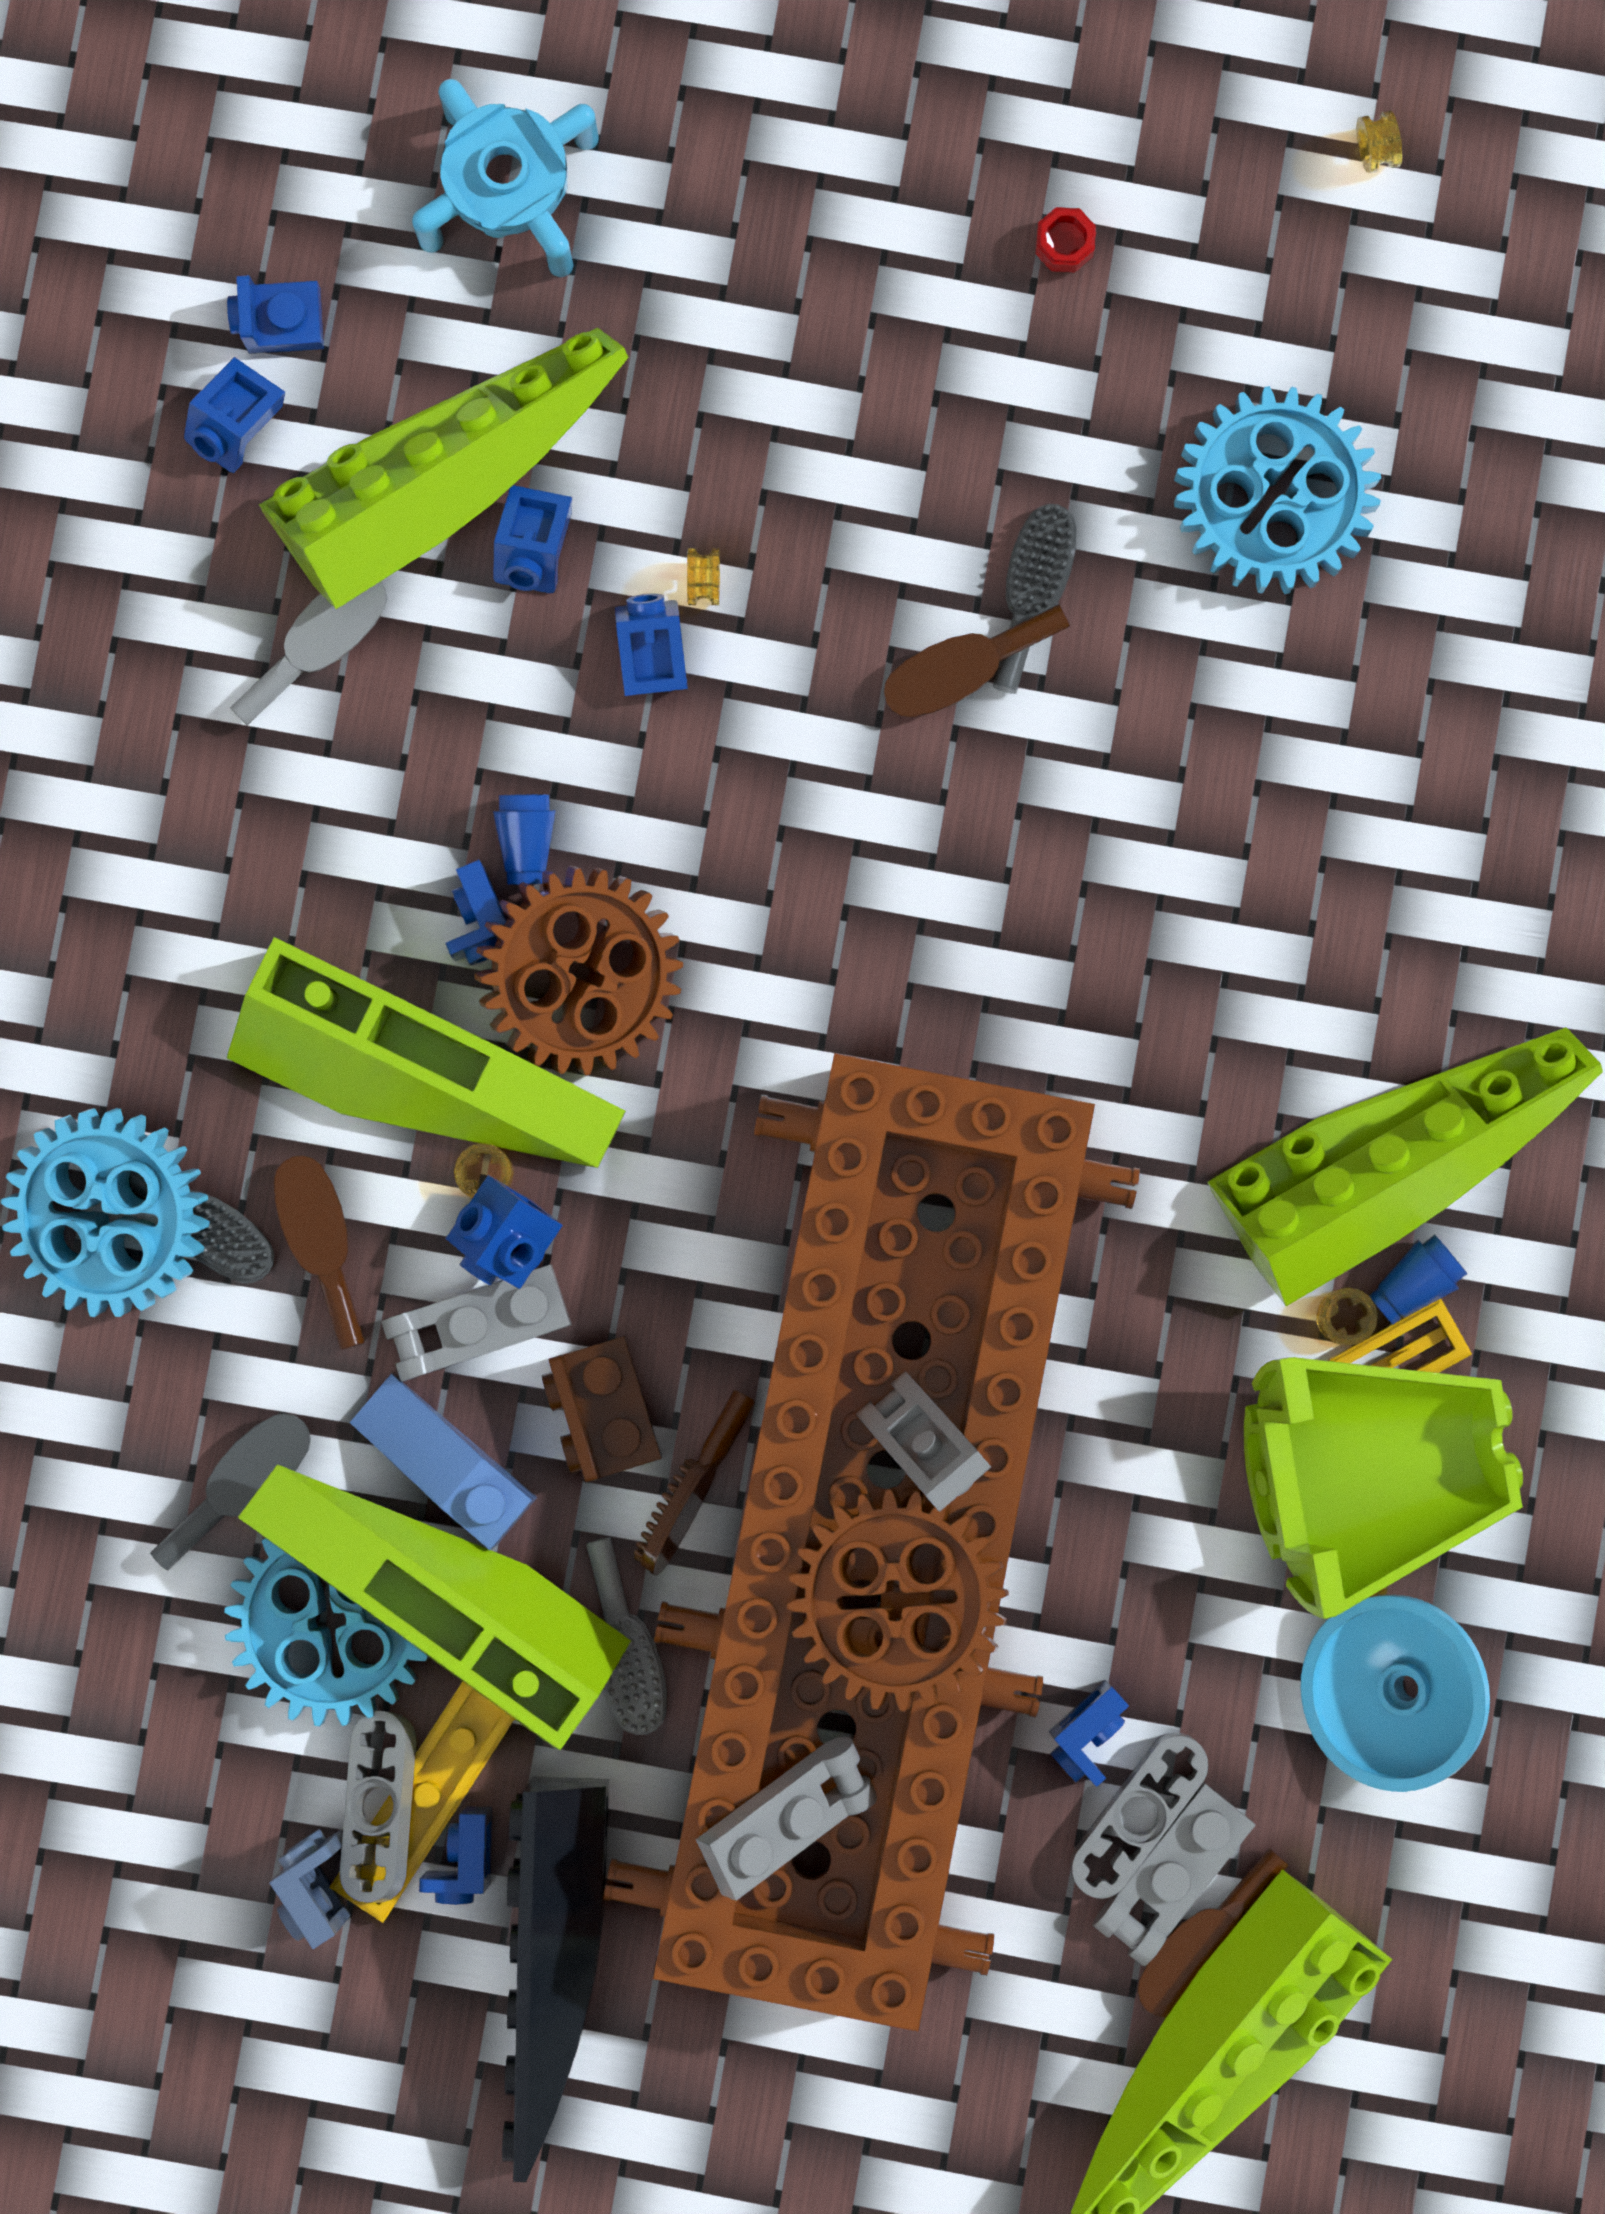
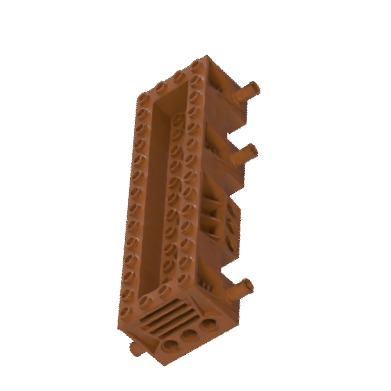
M836 1053L833 1056L825 1102L819 1101L818 1107L761 1095L759 1113L782 1117L784 1120L776 1121L757 1117L754 1135L809 1144L810 1151L815 1153L726 1608H720L719 1614L671 1605L668 1602L662 1601L658 1620L681 1624L684 1628L663 1624L656 1626L654 1643L660 1644L662 1642L711 1652L710 1659L715 1660L675 1865H669V1870L667 1871L621 1862L618 1859L611 1858L607 1875L608 1880L604 1890L603 1900H615L660 1909V1916L665 1917L653 1979L918 2032L931 1963L978 1972L980 1975L987 1976L991 1963L988 1954L992 1955L994 1934L939 1925L980 1706L1027 1714L1029 1717L1036 1718L1040 1701L1037 1698L1013 1693L1014 1691L1041 1695L1043 1676H1032L988 1667L991 1652H983L976 1649L973 1655L984 1671L979 1676H974L960 1668L957 1674L963 1690L956 1695L947 1690L941 1682L937 1683L938 1702L933 1706L928 1707L919 1692L914 1691L910 1710L900 1712L894 1693L888 1694L882 1708L878 1710L872 1709L870 1701L871 1689L864 1688L855 1699L849 1701L845 1699L848 1678L841 1676L838 1680L827 1685L822 1682L823 1676L830 1665L826 1658L811 1663L805 1662L804 1657L816 1643L813 1637L793 1638L792 1632L807 1622L806 1613L787 1609L788 1603L805 1598V1589L796 1586L788 1580L789 1575L809 1573L811 1565L797 1554L799 1548L819 1550L823 1545L816 1537L812 1528L817 1524L829 1527L833 1531L839 1528L834 1516V1508L843 1506L854 1517L859 1516L858 1496L868 1494L877 1509H882L883 1497L888 1489L896 1490L901 1508H906L913 1492L921 1491L906 1473L903 1480L892 1488H880L870 1480L867 1470L870 1459L875 1453L886 1449L855 1414L869 1401L874 1406L894 1389L890 1383L906 1371L991 1466L964 1494L956 1497L950 1503L946 1521L953 1524L959 1518L970 1515L973 1521L965 1535L968 1540L972 1541L985 1536L990 1537L992 1541L979 1556L983 1563L992 1561L1003 1563L1004 1567L988 1577L989 1586L1003 1588L1077 1197L1122 1205L1125 1208L1132 1209L1137 1193L1135 1190L1111 1186L1110 1182L1129 1186L1138 1185L1140 1168H1127L1085 1159L1095 1104ZM931 1194H940L947 1197L955 1209L953 1223L947 1229L940 1232L926 1229L917 1217V1208L920 1201ZM914 1321L922 1324L929 1332L930 1347L921 1358L907 1360L895 1352L892 1345V1337L895 1330L901 1324ZM924 1495L925 1511L930 1513L934 1505ZM924 1544L915 1552L912 1565L918 1578L928 1583H935L945 1572L946 1560L938 1547L933 1544ZM858 1548L850 1554L846 1562V1571L852 1582L868 1580L873 1583L878 1575V1562L870 1551ZM894 1580L893 1591L881 1594L879 1607H894L896 1618L902 1619L901 1613L903 1608L918 1604L954 1603L958 1595L954 1590L905 1593L901 1591L899 1581ZM841 1597L838 1604L840 1608L845 1609ZM1001 1599L991 1601V1611L999 1612ZM928 1612L921 1617L917 1625L918 1639L924 1647L933 1651H941L947 1646L951 1630L949 1623L943 1616L938 1613ZM860 1617L851 1627L850 1638L856 1650L863 1654L873 1655L882 1645L883 1633L875 1620L870 1617ZM986 1627L984 1634L993 1639L995 1627ZM831 1710L847 1712L856 1724V1731L852 1738L860 1756V1761L856 1766L861 1775L870 1778L877 1793L875 1804L864 1812L846 1817L816 1840L828 1849L831 1856L830 1864L822 1874L805 1876L796 1870L791 1859L737 1901L723 1896L696 1839L825 1744L818 1735L817 1725L820 1718L826 1712ZM830 1777L820 1785L824 1795L836 1787L833 1777Z

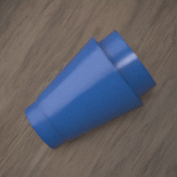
M549 794L499 795V811H493L504 869L507 872V884L519 885L522 882L542 884V872L546 871L556 813V810H550Z
M1434 1234L1423 1244L1418 1239L1378 1285V1288L1369 1296L1394 1325L1403 1317L1406 1318L1458 1290L1459 1287L1456 1283L1468 1273L1436 1234Z

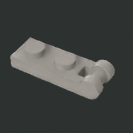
M551 1264L533 1270L521 1289L502 1280L492 1285L381 1321L387 1340L394 1339L401 1362L396 1363L395 1366L401 1382L572 1325ZM436 1325L443 1348L425 1353L418 1330Z
M904 1371L890 1383L894 1389L875 1406L869 1401L855 1414L940 1512L956 1497L964 1494L991 1466L911 1376Z
M838 1737L826 1742L696 1839L723 1896L737 1901L846 1817L864 1812L875 1804L877 1793L870 1778L861 1775L856 1766L860 1761V1756L851 1738ZM830 1777H833L836 1787L824 1795L820 1785Z
M1203 1782L1126 1886L1106 1902L1095 1917L1092 1926L1107 1938L1115 1935L1129 1947L1128 1955L1141 1966H1146L1157 1955L1169 1934L1256 1824ZM1140 1898L1157 1911L1146 1926L1129 1914Z

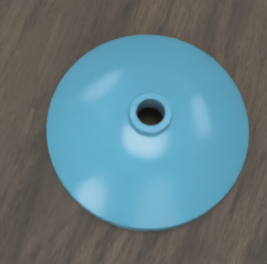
M1403 1595L1368 1597L1336 1617L1326 1620L1312 1639L1303 1662L1301 1700L1306 1721L1314 1739L1336 1767L1351 1778L1367 1786L1392 1792H1408L1428 1788L1444 1781L1461 1769L1472 1757L1483 1738L1489 1716L1490 1692L1487 1673L1481 1656L1471 1638L1453 1618L1423 1600ZM1405 1676L1413 1678L1417 1683L1418 1693L1415 1698L1410 1697L1404 1691L1403 1680Z

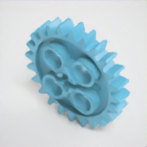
M1266 386L1261 393L1259 405L1254 406L1250 398L1244 392H1241L1235 401V415L1221 404L1215 407L1212 415L1217 429L1204 422L1198 423L1194 434L1203 446L1185 444L1181 456L1195 467L1177 469L1174 478L1175 482L1190 488V490L1178 494L1174 500V507L1192 510V514L1182 521L1180 530L1181 532L1200 531L1201 536L1194 545L1192 552L1194 555L1212 549L1217 554L1210 568L1212 573L1218 572L1228 563L1235 567L1232 585L1236 587L1249 573L1256 575L1257 592L1262 594L1271 578H1278L1283 593L1289 594L1294 587L1295 577L1299 574L1307 586L1313 588L1319 581L1318 566H1321L1332 576L1337 575L1342 568L1337 552L1354 559L1361 548L1351 534L1368 537L1374 527L1368 519L1360 515L1376 512L1381 502L1375 496L1364 493L1365 490L1377 486L1381 479L1380 473L1362 470V467L1375 454L1374 448L1355 450L1353 444L1363 429L1360 425L1345 431L1338 427L1344 413L1342 407L1337 408L1327 417L1320 414L1322 395L1316 394L1307 407L1298 405L1297 388L1291 387L1283 403H1276L1270 386ZM1266 434L1281 438L1286 445L1287 455L1279 459H1270L1264 456L1258 450L1256 439ZM1303 448H1312L1314 455L1294 476L1285 495L1282 494L1277 497L1260 522L1249 534L1242 533L1240 526L1259 506L1269 486H1274L1280 480ZM1314 473L1327 475L1335 483L1336 495L1330 498H1319L1313 495L1307 487L1306 477ZM1227 482L1242 486L1247 493L1248 503L1239 508L1223 504L1218 497L1217 487ZM1276 521L1291 525L1298 537L1297 544L1290 547H1280L1274 544L1268 537L1267 525Z
M95 1108L79 1113L78 1123L71 1115L55 1120L56 1132L46 1128L33 1135L39 1148L29 1146L18 1151L17 1156L28 1169H17L6 1175V1179L20 1190L19 1193L1 1199V1204L16 1210L18 1218L4 1224L2 1228L6 1232L20 1233L23 1240L10 1251L11 1256L29 1254L33 1262L28 1266L23 1276L29 1279L43 1273L48 1278L42 1295L46 1298L61 1289L65 1290L64 1303L66 1310H72L87 1299L90 1317H96L105 1312L108 1305H110L115 1317H121L130 1312L132 1303L142 1311L155 1304V1294L163 1299L177 1290L172 1278L182 1280L192 1274V1267L183 1257H194L204 1251L205 1247L199 1241L192 1238L191 1233L199 1232L209 1227L210 1221L193 1215V1207L209 1200L208 1194L190 1192L188 1186L201 1172L199 1169L182 1171L178 1163L187 1152L185 1146L169 1152L163 1148L169 1132L165 1127L154 1131L148 1136L145 1135L146 1116L142 1114L131 1118L125 1126L121 1109L118 1108L105 1112L102 1120H100ZM70 1163L78 1165L85 1174L86 1186L84 1192L74 1187L69 1179L68 1169ZM131 1171L139 1173L147 1184L148 1193L145 1200L138 1198L129 1186ZM55 1201L58 1204L81 1210L101 1203L102 1211L104 1212H60L53 1208V1202ZM140 1212L154 1214L158 1218V1224L156 1225L151 1221L135 1216H123L109 1223V1216L106 1213L117 1215H131ZM65 1226L73 1228L78 1233L82 1245L80 1254L73 1252L64 1241ZM126 1234L135 1237L139 1241L143 1251L141 1263L128 1256L124 1246Z
M263 1539L262 1544L269 1558L266 1561L254 1556H248L244 1559V1564L253 1573L254 1577L252 1580L236 1579L232 1581L231 1587L245 1596L244 1603L225 1607L224 1612L232 1617L242 1619V1627L226 1634L225 1640L244 1642L246 1651L238 1655L232 1661L234 1667L252 1664L256 1672L245 1685L247 1689L258 1687L266 1682L271 1687L266 1698V1707L270 1708L285 1697L290 1700L288 1719L295 1720L305 1707H311L314 1726L319 1727L324 1724L329 1709H335L338 1720L342 1726H345L351 1722L353 1706L356 1704L368 1719L373 1717V1711H377L374 1697L377 1694L392 1705L400 1698L393 1681L397 1679L403 1683L413 1685L418 1677L407 1665L408 1661H426L429 1657L329 1585L332 1611L338 1614L344 1613L346 1617V1624L337 1628L335 1632L339 1655L344 1666V1675L336 1677L332 1669L331 1632L328 1627H318L316 1623V1616L326 1611V1599L320 1578L268 1539ZM287 1575L302 1578L310 1590L309 1602L301 1611L287 1608L280 1600L279 1586ZM371 1630L382 1639L384 1653L378 1663L365 1664L354 1656L352 1639L357 1631ZM306 1640L317 1648L320 1659L318 1668L314 1673L301 1674L290 1665L288 1651L294 1641Z

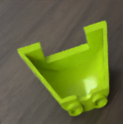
M1286 1357L1264 1364L1256 1373L1251 1383L1255 1391L1260 1390L1257 1404L1246 1406L1244 1416L1245 1465L1254 1512L1271 1559L1282 1558V1561L1286 1562L1294 1576L1287 1578L1286 1587L1295 1599L1316 1617L1322 1619L1336 1617L1523 1508L1520 1488L1523 1484L1522 1468L1518 1458L1511 1452L1506 1453L1503 1446L1502 1433L1504 1427H1508L1512 1422V1407L1508 1396L1503 1391L1501 1380Z

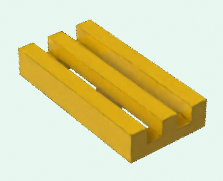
M1439 1299L1408 1317H1403L1394 1325L1390 1324L1327 1359V1361L1352 1363L1433 1317H1436L1440 1327L1370 1366L1394 1368L1446 1338L1453 1349L1418 1367L1415 1371L1440 1373L1472 1355V1352L1442 1299Z

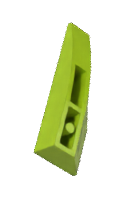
M598 327L589 332L577 334L566 341V343L381 430L357 444H348L338 448L328 457L325 464L304 477H296L284 482L275 490L272 497L259 504V506L312 585L335 609H338L445 541L492 505L535 466L575 424L629 357L621 344Z
M276 937L273 938L245 994L226 1057L342 1115L593 1168H599L626 1113L625 1110Z
M1565 1027L1318 1117L1208 1181V1185L1253 1264L1285 1306H1288L1394 1244L1453 1204L1501 1167L1547 1127L1603 1073L1601 1063Z
M278 1464L238 1516L241 1521L558 1750H561L596 1701L631 1643V1640L528 1565Z
M1282 1869L1201 1967L1160 2026L1128 2081L1097 2145L1071 2214H1142L1310 2061L1320 2047L1326 2045L1335 2036L1339 2024L1361 1997L1368 1994L1376 1986L1380 1974L1393 1959L1315 1893Z

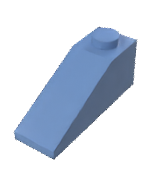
M393 1373L390 1374L350 1421L364 1437L434 1503L489 1550L500 1543L538 1498L406 1384L401 1382Z

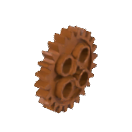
M568 866L565 884H561L555 873L544 871L542 872L543 891L538 892L530 884L522 882L519 884L524 903L517 906L502 899L499 904L509 919L504 925L496 922H486L485 927L498 939L495 946H480L476 950L478 954L492 961L490 969L474 974L475 980L487 985H493V991L483 996L479 1003L480 1006L486 1009H501V1012L490 1023L493 1030L501 1033L514 1028L506 1044L510 1049L519 1052L531 1043L528 1052V1061L540 1066L551 1053V1065L554 1071L564 1074L570 1065L571 1059L574 1058L577 1070L584 1075H590L594 1057H598L603 1066L613 1070L616 1069L617 1061L615 1050L621 1049L636 1059L639 1056V1051L634 1039L639 1034L654 1041L659 1038L656 1030L650 1024L654 1016L663 1019L672 1018L673 1014L667 1007L661 1004L663 995L681 994L682 989L666 981L667 973L683 968V962L666 956L665 951L678 943L679 937L672 933H659L657 931L666 922L669 915L667 912L659 909L645 913L653 897L649 892L640 890L628 898L632 880L619 875L608 888L607 871L595 867L586 884L581 868ZM573 911L578 919L579 927L577 934L571 941L565 944H558L553 934L555 921L562 914ZM601 919H605L607 922L606 929L595 939L597 933L596 926ZM629 940L633 947L632 961L625 969L613 972L609 964L610 951L618 942ZM573 961L583 963L590 969L589 975L585 980L576 978L568 972ZM545 969L550 977L548 992L537 1001H528L524 991L527 978L533 972ZM601 997L605 1004L603 1019L593 1028L584 1029L580 1018L582 1007L592 998ZM564 1002L561 1019L558 1022H553L552 1014L554 1010L558 1009Z
M888 1489L883 1497L882 1509H877L868 1494H862L858 1496L859 1516L854 1517L843 1506H837L833 1509L839 1526L837 1530L833 1531L821 1524H817L812 1528L816 1537L823 1545L819 1550L799 1548L797 1554L810 1564L811 1568L809 1573L789 1575L788 1581L805 1589V1598L788 1603L787 1609L806 1613L807 1622L796 1628L792 1635L793 1638L813 1637L816 1645L807 1653L804 1660L806 1663H811L826 1658L830 1665L822 1679L825 1685L838 1680L841 1676L848 1678L845 1699L849 1701L855 1699L864 1688L871 1689V1707L876 1710L882 1708L889 1693H894L898 1708L902 1712L910 1710L914 1691H918L923 1701L930 1707L938 1702L937 1683L941 1682L947 1690L956 1695L963 1690L957 1674L960 1668L974 1676H979L984 1671L973 1654L976 1649L992 1653L997 1651L999 1646L984 1633L986 1627L1002 1626L1007 1623V1618L991 1611L990 1606L991 1601L1002 1599L1008 1596L1009 1592L1001 1587L989 1586L988 1577L997 1573L1004 1566L1002 1562L997 1561L982 1562L979 1555L988 1547L992 1540L989 1536L972 1541L968 1540L965 1535L973 1521L970 1515H965L951 1524L946 1521L950 1503L940 1512L934 1506L929 1513L925 1511L924 1493L914 1491L907 1507L901 1508L896 1490ZM924 1544H933L945 1556V1572L935 1583L921 1580L913 1569V1556L917 1549ZM858 1548L870 1551L878 1562V1575L868 1587L856 1585L847 1575V1559ZM894 1580L899 1581L900 1589L905 1593L954 1590L958 1595L954 1603L918 1604L903 1608L901 1613L902 1619L896 1618V1611L894 1607L890 1606L842 1609L838 1604L842 1596L889 1593L894 1589ZM928 1612L938 1613L949 1623L951 1630L950 1640L941 1651L929 1650L918 1639L917 1625L921 1617ZM861 1616L870 1617L875 1620L882 1629V1645L873 1655L859 1652L851 1642V1627Z

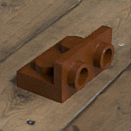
M625 1336L548 1359L552 1372L543 1374L541 1377L552 1412L560 1409L564 1410L570 1434L560 1436V1440L571 1473L582 1470L585 1482L587 1483L662 1459Z

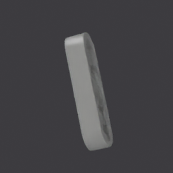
M373 1711V1717L368 1719L364 1715L356 1722L350 1738L340 1880L345 1892L354 1900L365 1903H382L394 1898L401 1891L406 1879L416 1734L412 1724L404 1716L387 1711ZM384 1723L386 1732L396 1735L395 1748H385L382 1769L395 1770L394 1779L377 1776L367 1777V1768L381 1769V1749L371 1747L372 1734L378 1735L383 1732ZM381 1787L387 1790L392 1797L393 1812L385 1823L375 1826L366 1819L363 1804L366 1796L372 1790ZM362 1834L379 1837L390 1836L389 1845L376 1844L375 1863L380 1867H385L386 1875L384 1880L374 1881L372 1891L371 1881L361 1879L360 1871L362 1865L368 1866L372 1864L375 1844H361Z
M1175 1732L1158 1738L1077 1844L1070 1858V1871L1075 1883L1085 1894L1094 1898H1109L1118 1894L1204 1782L1208 1773V1758L1202 1746L1191 1736ZM1184 1747H1187L1192 1751L1187 1760L1194 1769L1187 1778L1179 1773L1171 1778L1165 1789L1172 1794H1176V1797L1167 1805L1156 1790L1147 1785L1140 1784L1146 1774L1150 1773L1151 1777L1158 1783L1168 1768L1162 1759L1163 1754L1168 1749L1178 1754ZM1134 1797L1150 1799L1154 1802L1157 1809L1155 1824L1151 1829L1143 1833L1130 1832L1121 1823L1120 1814L1122 1807L1128 1800ZM1108 1825H1111L1124 1842L1137 1846L1131 1856H1127L1120 1846L1110 1861L1111 1866L1116 1872L1111 1880H1107L1105 1877L1099 1876L1092 1883L1086 1879L1090 1870L1084 1860L1090 1853L1101 1857L1113 1843L1112 1840L1101 1834Z

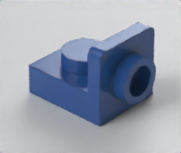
M250 275L237 276V296H228L227 298L228 322L231 334H240V338L249 354L324 349L321 288L318 281L254 285Z
M234 357L189 403L184 439L203 459L216 462L229 472L234 473L243 464L245 447L248 442L283 407L285 391Z
M515 485L510 487L494 540L493 579L495 582L509 585L522 591L555 592L558 582V560L572 515V497Z
M641 594L628 598L626 600L627 605L615 607L625 696L688 689L677 600L665 601L662 594Z
M480 860L456 869L462 886L452 890L465 924L469 925L477 921L480 928L445 943L450 956L455 961L467 958L469 965H476L489 960L476 952L477 947L495 946L498 939L485 927L486 922H496L504 925L507 921L486 869Z
M1106 1680L1049 1730L1051 1736L1059 1744L1050 1753L1076 1783L1086 1775L1096 1787L1106 1777L1084 1753L1082 1748L1090 1741L1096 1747H1099L1109 1740L1124 1725L1125 1720L1120 1714L1129 1707Z
M467 1806L459 1814V1823L449 1824L447 1859L448 1862L458 1863V1871H426L419 1878V1892L435 1893L436 1903L450 1905L473 1903L474 1894L485 1893L491 1885L492 1807Z

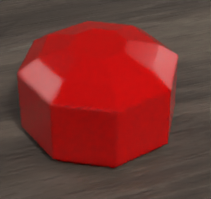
M1056 207L1038 222L1035 254L1050 271L1075 273L1093 258L1096 225L1080 208Z

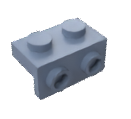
M318 1829L287 1850L286 1854L278 1859L283 1870L269 1882L283 1903L277 1907L282 1923L295 1940L299 1941L305 1937L312 1949L333 1937L351 1916L338 1893L329 1888L331 1883L319 1866L342 1847L343 1832L341 1829L328 1838Z

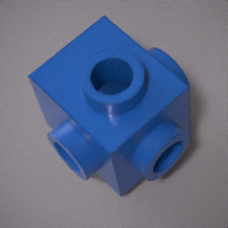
M488 1175L470 1203L460 1211L455 1225L445 1239L465 1255L459 1265L479 1280L492 1285L496 1278L499 1277L516 1288L521 1289L531 1272L541 1263L545 1251L563 1225L535 1202Z

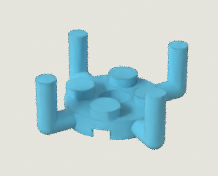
M447 79L443 81L438 93L445 118L450 124L454 125L445 141L440 164V178L445 193L417 210L413 215L412 224L420 247L429 253L440 250L444 242L440 227L459 215L469 225L493 238H502L507 235L531 230L545 251L550 272L557 277L569 275L573 269L569 242L551 214L558 207L568 189V167L563 145L574 139L575 144L580 149L590 150L598 143L599 135L594 110L589 105L578 104L549 123L539 113L527 108L521 110L505 107V104H489L477 108L457 80ZM499 155H511L522 164L518 177L509 183H496L486 175L489 162Z

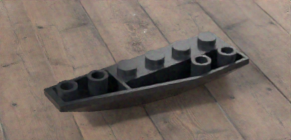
M533 1776L523 1793H517L516 1800L511 1801L509 1838L510 1841H521L520 1858H514L513 1867H509L507 1879V1907L519 1909L518 1924L511 1925L510 1963L517 1964V1989H509L507 2006V2029L516 2030L515 2055H507L505 2095L515 2096L514 2121L504 2122L502 2161L513 2162V2182H527L556 2115L584 2028L597 1971L605 1912L603 1896L606 1885L610 1779Z

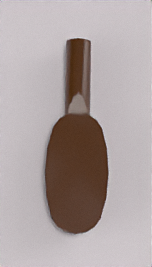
M1060 604L990 639L982 634L970 633L952 637L929 646L907 659L889 675L884 688L886 703L893 712L900 716L911 718L931 714L954 705L979 690L993 678L998 670L1000 661L1070 627V624Z
M293 1156L283 1161L274 1177L275 1204L280 1225L289 1248L300 1266L308 1273L318 1277L340 1350L349 1349L364 1344L365 1341L341 1268L346 1262L348 1255V1234L342 1205L334 1185L322 1165L307 1156Z
M733 1390L703 1445L699 1460L686 1459L683 1463L684 1465L679 1466V1471L685 1477L678 1474L673 1475V1479L679 1486L669 1483L667 1488L674 1495L663 1492L662 1498H664L668 1505L658 1502L656 1506L663 1514L661 1515L655 1511L651 1513V1517L654 1518L657 1525L650 1521L646 1523V1527L652 1531V1535L645 1531L641 1533V1536L648 1544L646 1545L641 1541L636 1543L640 1550H634V1559L639 1561L641 1566L649 1570L654 1576H657L664 1570L681 1544L711 1487L716 1468L728 1454L756 1403L743 1393Z
M1269 1848L1217 1909L1207 1908L1198 1911L1182 1922L1167 1937L1157 1955L1146 1965L1138 1981L1137 1992L1139 2000L1148 2012L1159 2017H1167L1201 1967L1282 1869L1285 1870L1289 1866L1274 1851Z

